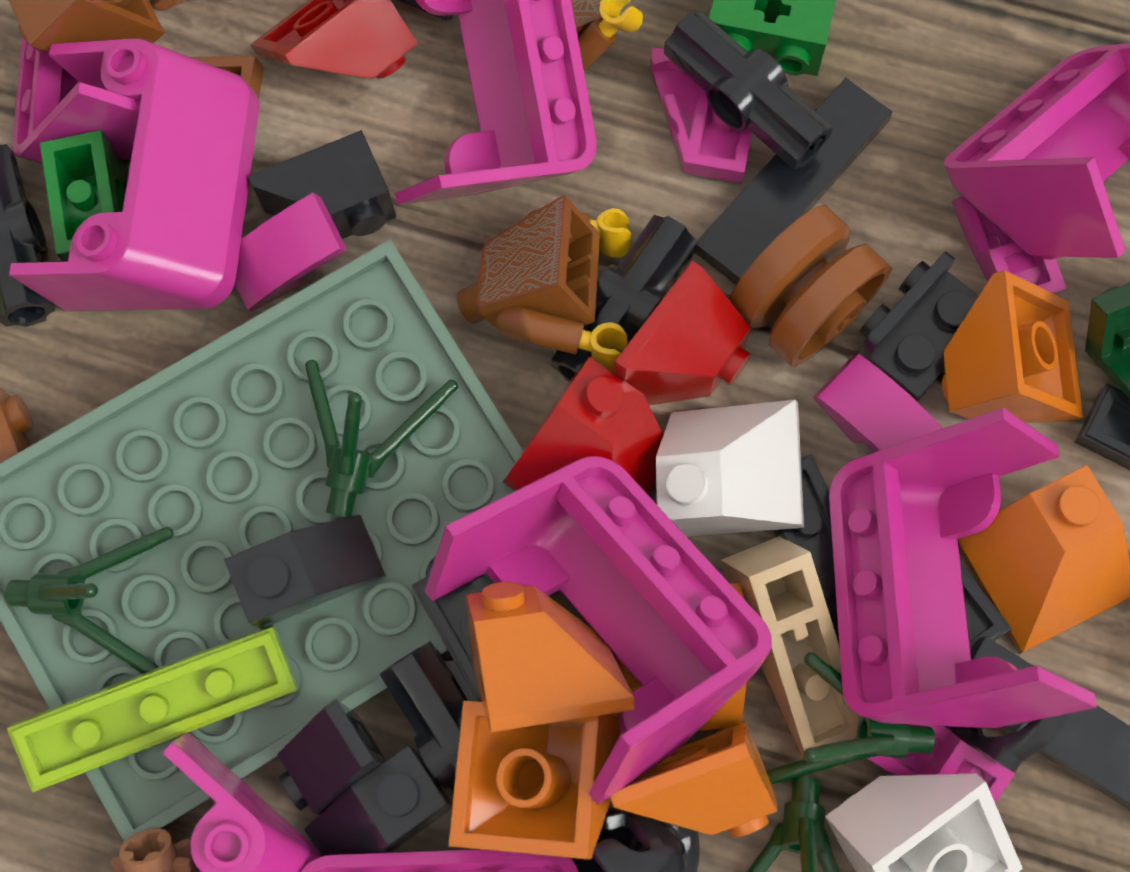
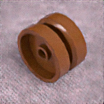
M826 204L811 209L778 235L743 274L729 299L750 327L756 329L774 323L768 345L794 368L808 361L846 329L878 293L892 271V267L867 243L845 250L850 239L851 229Z

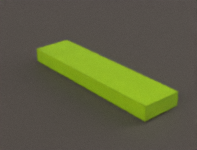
M272 624L11 724L7 730L33 793L297 690L298 685L275 625Z

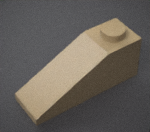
M778 536L722 559L721 563L727 581L730 584L742 583L744 600L763 619L769 628L772 646L761 667L802 757L804 751L808 748L855 739L860 715L850 709L844 696L824 681L804 662L806 654L813 652L842 675L840 647L810 551Z

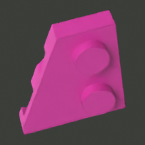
M652 47L650 70L683 173L742 183L752 132L747 128L737 131L726 125L711 108L707 100L706 91L665 56L664 49Z

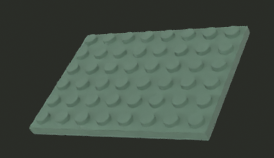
M391 239L0 463V621L49 709L141 675L142 673L76 629L53 619L52 615L33 614L28 607L8 605L5 591L11 580H30L38 573L57 574L59 571L84 564L142 536L164 527H170L174 533L170 540L87 578L84 584H95L98 588V593L93 598H84L81 608L84 617L159 667L261 629L249 624L225 564V558L290 531L346 518L326 512L331 487L325 485L329 467H327L325 444L305 368V363L308 360H315L318 363L340 446H342L348 396L351 393L361 395V418L357 450L373 453L448 380L456 381L458 389L383 463L373 478L368 477L364 494L357 493L352 516L359 514L362 516L386 577L274 624L298 685L296 691L190 731V733L243 780L279 757L277 754L326 705L335 699L354 711L386 691L388 688L379 674L418 647L431 641L441 656L449 652L411 585L430 575L446 525L515 492V490L502 481L523 449ZM486 573L483 574L489 585L494 584ZM183 735L85 772L124 842L132 835L146 829H164L212 799L163 754L173 741Z

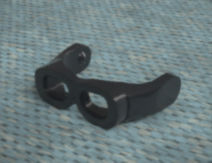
M1069 713L1030 721L1020 731L996 737L984 736L982 728L948 727L1015 773L1023 761L1040 752L1053 740L1067 721Z

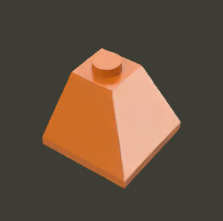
M1006 270L994 273L943 351L945 375L942 379V389L944 397L949 404V412L972 419L1004 408L1025 423L1071 422L1084 419L1069 301Z
M1088 465L1029 493L998 512L994 521L983 531L958 539L959 551L982 591L1012 628L1007 634L1019 654L1130 598V560L1123 522Z
M498 582L486 586L480 593L465 595L473 670L491 732L635 710L634 696L606 643L594 629L534 585L522 586L515 582Z
M463 701L449 846L591 859L611 799L609 797L597 805L588 793L619 739V717L613 714H605L491 732L483 703Z
M747 721L684 744L675 753L610 796L614 808L708 835L728 830L731 837L744 836L765 827L769 823L767 815L777 812V797Z

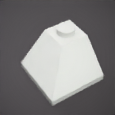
M796 399L671 412L656 455L657 505L686 537L804 528L799 412Z
M978 774L879 776L825 816L846 858L856 872H1019L1023 869L986 781Z

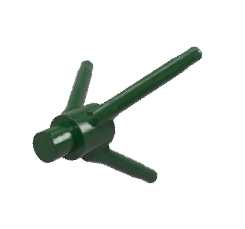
M308 360L305 363L309 387L325 444L327 467H329L325 483L326 486L331 487L326 509L327 513L346 518L352 516L357 493L364 494L368 477L373 478L383 463L458 389L456 381L448 380L373 453L357 450L361 418V395L351 393L348 396L342 446H340L318 363L315 360Z
M164 527L84 564L59 571L57 574L38 573L30 580H11L5 591L6 602L14 607H28L33 614L52 615L53 619L76 629L142 674L159 668L157 664L84 617L81 608L84 598H93L98 593V588L95 584H84L87 578L170 540L174 536L173 530L170 527Z
M810 652L806 654L804 658L805 664L844 696L842 675L815 653ZM860 716L856 739L808 748L803 753V760L776 767L766 772L772 785L860 759L878 756L903 759L908 752L931 754L935 744L934 729L929 726L879 723Z
M809 777L793 779L792 801L784 805L783 822L777 824L767 845L747 872H766L782 850L800 853L801 872H817L816 856L823 872H840L831 850L827 831L824 829L825 808L819 805V780Z

